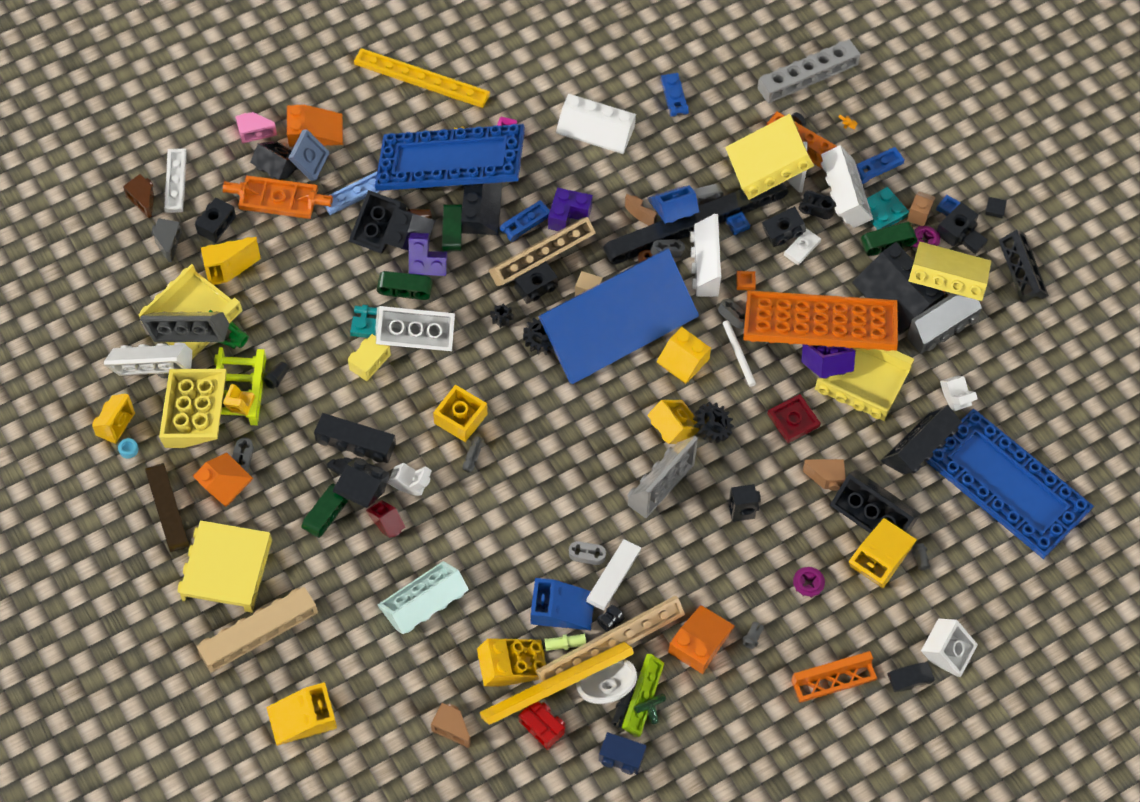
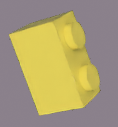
M371 334L368 339L366 338L362 341L360 348L356 352L350 354L348 358L349 370L365 381H368L391 356L390 346L376 344V336Z

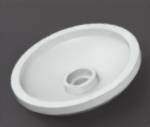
M623 659L576 682V687L579 695L588 702L596 704L612 703L623 698L633 689L637 681V672L630 661Z

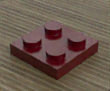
M801 394L769 409L767 412L787 443L819 428L821 425Z

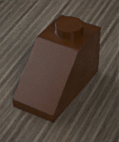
M139 174L126 183L123 188L126 197L144 215L150 218L154 202L152 188L154 185L149 178L145 179Z

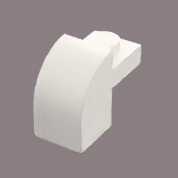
M957 375L940 381L944 397L953 411L972 406L971 401L978 399L976 392L968 391L964 376Z
M402 463L394 467L388 484L401 492L420 496L430 482L429 476L432 470L424 467L416 471L407 464Z

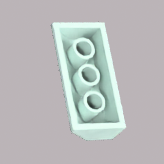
M442 561L379 603L378 607L393 627L404 634L412 631L420 622L430 619L431 615L435 612L445 609L453 600L461 598L469 589L459 570Z

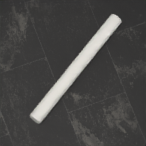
M726 320L723 322V326L749 387L755 386L756 382L732 325Z

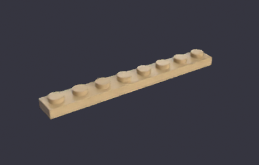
M673 596L537 669L536 672L540 682L622 642L630 645L684 616L685 613L679 598Z

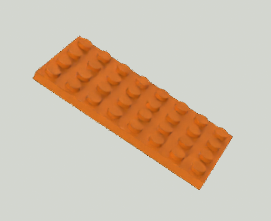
M748 290L743 340L897 351V300Z

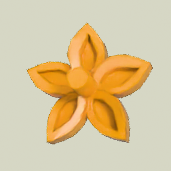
M842 115L838 116L843 120L842 124H845L843 126L845 129L847 127L855 129L858 125L849 116H846V118Z

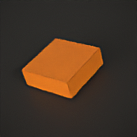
M737 271V290H755V271Z

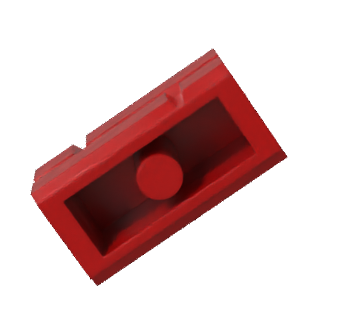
M538 701L525 708L518 715V721L546 749H549L565 734V723L559 716L554 717L550 713L551 710L545 702L540 703Z

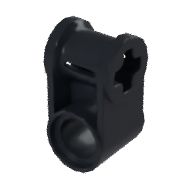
M810 190L804 192L803 202L798 207L802 213L826 220L833 217L835 202L832 197Z

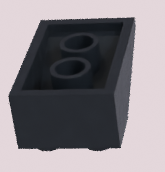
M368 190L349 242L382 254L388 245L385 242L396 208L406 211L407 205Z

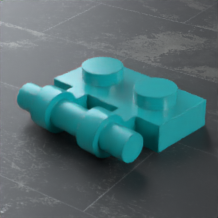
M369 305L355 306L354 313H360L361 317L353 316L350 335L369 338L371 334L376 336V319L367 317L368 314L377 315V308L369 307Z

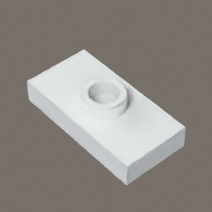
M806 229V232L798 237L784 252V256L799 265L821 242V238Z

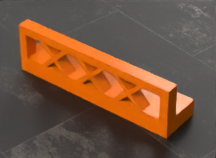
M868 651L793 673L791 681L799 702L802 703L876 681L877 677L871 664L873 660L871 652ZM867 667L870 674L869 677L863 678L857 675V671ZM841 674L852 677L850 682L845 684L837 679ZM824 679L832 682L831 688L828 689L818 685ZM808 685L814 689L811 694L803 696L800 686Z

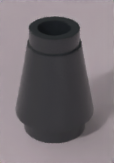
M280 362L264 373L263 383L270 389L278 387L289 370V366L285 362Z

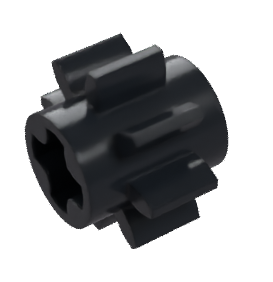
M504 303L498 306L495 305V311H490L492 324H497L500 328L506 325L509 326V320L514 319L512 308H508Z

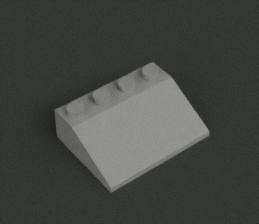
M693 436L678 442L673 448H668L664 458L661 461L658 460L653 465L652 471L642 477L637 488L633 487L628 493V506L644 518H647L694 466L698 438Z

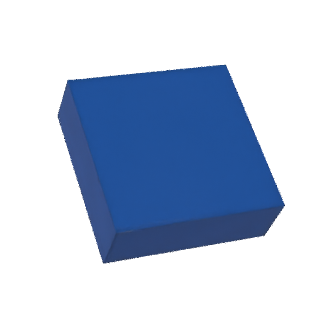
M946 195L938 204L936 210L948 216L960 202Z
M743 212L726 218V223L733 235L750 229L751 225Z

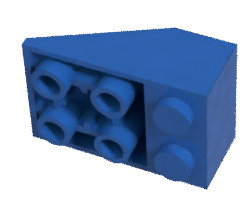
M690 185L647 197L664 223H672L677 219L690 217L699 212L696 193Z
M535 578L531 607V625L591 631L593 605L586 602L591 591L557 580Z

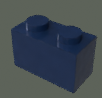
M607 732L598 761L605 767H616L626 774L632 775L634 773L638 775L647 745Z

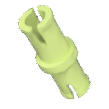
M585 633L572 636L564 634L563 637L545 638L546 651L557 649L569 650L568 648L580 647L586 644Z

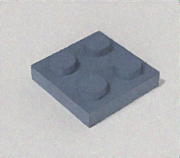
M306 129L302 130L288 159L310 181H314L317 179L330 152Z

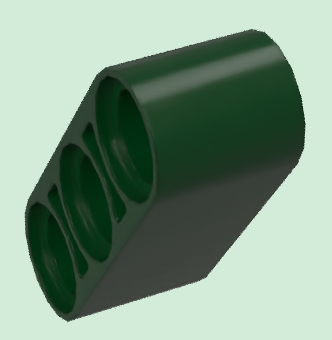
M462 204L443 205L442 251H461Z
M905 222L865 233L861 237V241L866 255L875 256L881 254L895 242L901 248L914 245L917 242V237L912 223Z
M383 271L379 275L377 292L384 296L428 300L433 280L424 275Z
M334 483L327 488L301 525L302 529L317 538H320L349 500L333 492L336 485Z

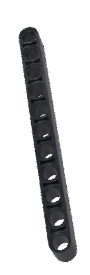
M781 183L750 200L743 189L698 206L699 212L690 217H683L672 223H664L662 220L611 240L603 246V250L611 264L616 265L637 257L643 250H651L654 241L679 240L690 236V232L694 231V224L713 214H718V224L725 222L727 217L739 212L745 214L784 198L788 194V189L784 183Z

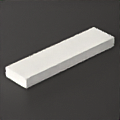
M168 149L165 213L184 212L186 149Z
M623 539L587 597L586 602L604 611L639 555L641 547Z

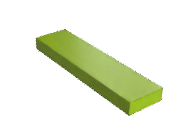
M646 654L622 728L634 737L641 736L665 664L653 654Z

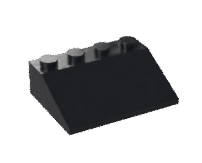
M895 242L879 254L852 281V284L865 298L897 300L898 334L901 335L910 328L913 318L944 299V292L908 281L914 260Z

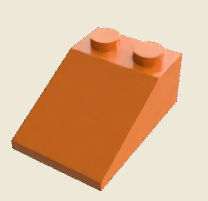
M287 105V138L289 147L295 146L302 130L306 129L323 146L343 145L342 113L309 105Z
M700 605L669 644L668 653L703 674L735 625Z

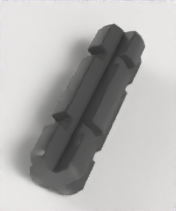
M479 436L473 438L472 446H470L465 459L466 462L464 461L462 467L463 470L469 473L474 470L481 451L480 447L484 443V439Z

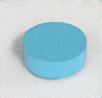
M131 438L123 439L118 445L120 455L127 459L136 456L139 450L137 442Z

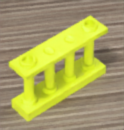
M219 347L218 354H215L214 357L216 369H224V364L252 366L254 373L250 375L227 373L226 381L250 382L252 390L249 389L244 392L254 393L255 395L248 415L232 413L227 407H222L221 415L246 416V418H249L250 425L258 426L263 391L262 378L264 377L267 360L265 349H257L256 356H253V358L225 357L223 347ZM224 390L223 398L226 397L228 390Z

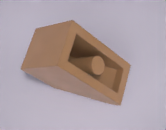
M919 191L912 203L907 221L925 226L936 197Z
M844 459L804 461L803 472L823 489L837 491L846 479Z
M441 703L431 722V731L469 748L470 736L461 711L453 704L446 705Z

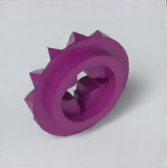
M920 226L914 229L917 237V242L913 245L914 248H918L919 241L925 243L922 240L923 235L928 240L927 244L939 246L940 235L934 228Z
M803 567L795 573L793 585L796 592L802 594L803 597L810 596L812 598L815 595H819L824 589L825 579L818 569ZM805 579H807L808 581L814 579V581L812 582V586H803L805 584Z

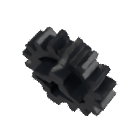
M532 318V323L527 322V327L523 329L525 346H530L531 352L537 350L538 355L541 351L545 355H547L549 350L554 353L553 346L540 319Z
M708 402L706 405L703 404L695 411L696 416L693 420L697 423L694 427L699 428L697 433H702L704 440L709 438V443L715 441L718 444L721 441H725L733 433L731 429L734 428V425L730 424L733 418L727 416L730 413L729 411H723L724 406L719 408L718 403L712 405L711 402Z

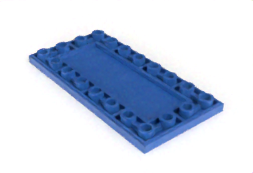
M524 124L384 134L375 189L376 191L519 181L525 132Z
M665 249L538 317L569 383L574 384L699 317V314L670 250Z
M973 408L961 420L962 423L957 427L959 430L953 436H948L945 439L946 443L941 448H936L933 451L934 455L926 462L1044 559L1094 506Z

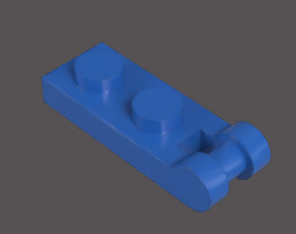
M679 74L661 75V83L670 116L673 117L681 113L683 115L689 114Z
M893 147L856 164L862 184L904 164L905 159L896 147Z
M539 200L504 222L500 226V230L508 235L507 238L510 242H514L519 236L546 220L550 210Z

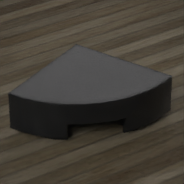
M347 457L336 460L332 459L326 465L327 468L341 476L346 465L353 459Z

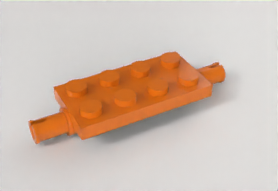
M247 175L244 182L232 183L224 181L223 193H233L240 196L238 204L240 210L311 219L315 205L331 207L333 201L332 195L317 194L318 185Z

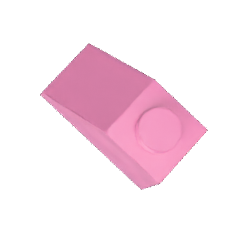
M254 112L235 116L242 144L277 136L275 122Z

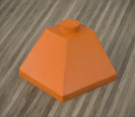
M228 453L207 461L193 475L225 507L254 479Z

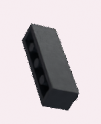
M322 413L314 431L315 440L323 446L330 445L340 451L352 452L359 457L372 458V460L379 463H388L396 446L394 434Z

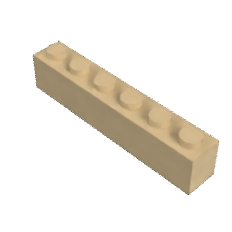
M588 217L579 219L490 268L488 271L496 286L504 285L596 234Z
M305 587L296 588L286 597L274 600L270 606L256 610L252 616L238 620L234 626L220 630L216 636L202 640L196 646L199 655L209 672L212 673L318 613L316 604Z

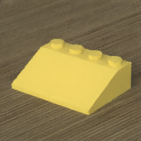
M169 369L159 435L165 448H186L218 439L227 374L226 369Z

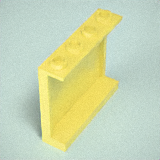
M790 114L725 147L741 188L749 200L814 167L800 137L798 128Z
M919 241L908 281L982 301L988 283L991 260Z
M191 264L188 268L183 269L180 275L171 281L164 291L157 294L148 306L143 307L138 315L141 317L153 312H209V310H212L213 312H223L230 323L243 310L240 301L236 298L230 299L197 273L194 265ZM166 342V343H167L168 345H174V343H178V342ZM210 342L180 343H185L190 349L193 350V359Z
M853 348L856 351L854 371L844 375L817 379L815 390L820 394L828 395L840 403H846L858 411L870 414L875 419L885 421L912 368L914 358L894 350Z
M200 521L199 526L194 530V544L189 547V561L184 564L183 581H180L178 585V593H180L182 601H185L186 597L243 606L245 612L253 613L272 543L270 532Z

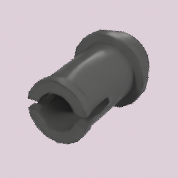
M924 544L914 545L912 547V554L915 555L918 570L929 569L931 566L926 553L927 547Z
M753 622L747 636L743 637V645L749 649H754V647L758 646V639L764 630L762 624L757 629L758 622Z

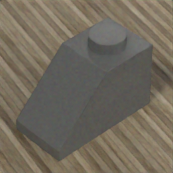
M158 218L156 225L152 227V236H154L156 245L167 261L172 262L182 234L180 222Z

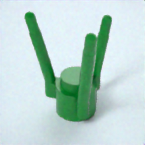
M230 322L228 327L231 331L228 337L230 342L224 340V342L218 343L230 346L233 349L236 347L242 348L247 343L249 336L234 322Z

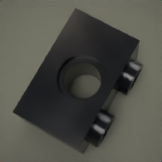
M215 197L212 203L210 202L207 205L205 212L196 219L197 234L216 243L236 218L234 206Z
M961 202L939 224L937 232L940 238L952 247L958 242L961 243L967 236V233L977 227L979 214Z
M795 206L762 222L764 232L773 248L785 244L794 237H800L806 232L805 223Z
M546 261L514 278L515 289L526 304L537 301L542 295L551 293L558 287V276Z
M755 484L731 487L728 507L732 522L755 519L756 512L759 511L758 503L761 502L760 492L756 491Z

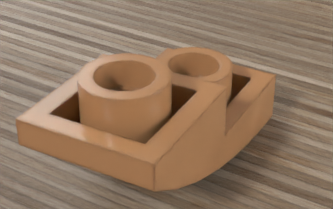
M626 194L625 208L635 218L648 226L656 223L657 212L651 208L643 207V200L639 197Z

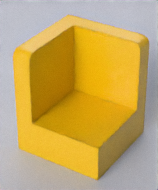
M231 384L223 404L232 413L248 415L255 395L254 393L241 391L235 384Z

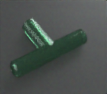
M660 694L634 706V711L639 714L648 710L651 724H657L659 719L655 706L666 701V696Z

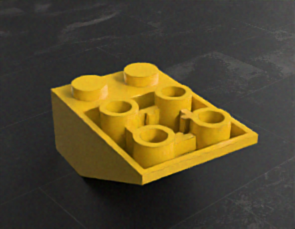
M246 237L241 240L201 247L207 279L213 285L229 282L261 259L257 237Z
M883 518L849 560V565L881 588H884L917 539Z
M487 638L477 648L484 686L502 687L540 680L536 670L546 665L541 640Z
M325 682L303 688L267 707L276 746L337 729Z

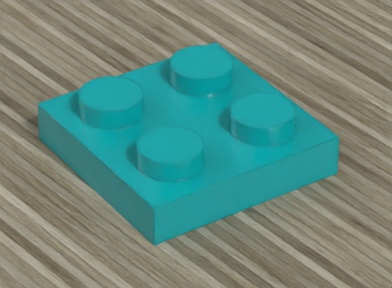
M889 187L867 198L873 220L870 222L877 230L890 227L909 215L907 208Z

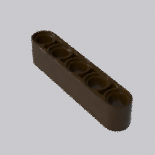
M164 463L145 468L170 553L189 547Z

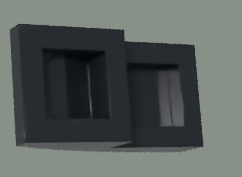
M928 662L909 665L887 673L894 692L911 690L914 686L931 684L935 681Z

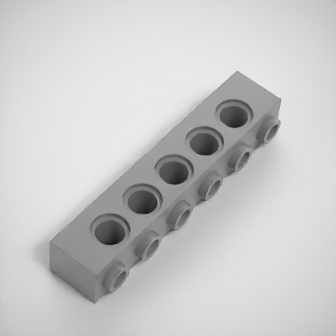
M850 39L844 42L841 41L835 46L825 48L821 52L814 55L811 54L800 61H794L792 64L778 68L772 73L764 74L759 78L758 90L769 104L857 66L860 53Z

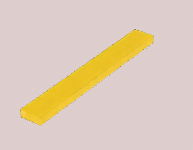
M363 48L360 49L354 60V65L481 108L485 106L490 96V91Z
M622 642L481 711V718L491 725L633 655V649L625 642Z

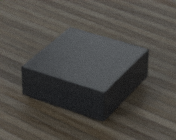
M989 197L985 215L1003 219L1007 200Z
M973 229L962 240L961 244L974 254H977L987 244L988 239Z

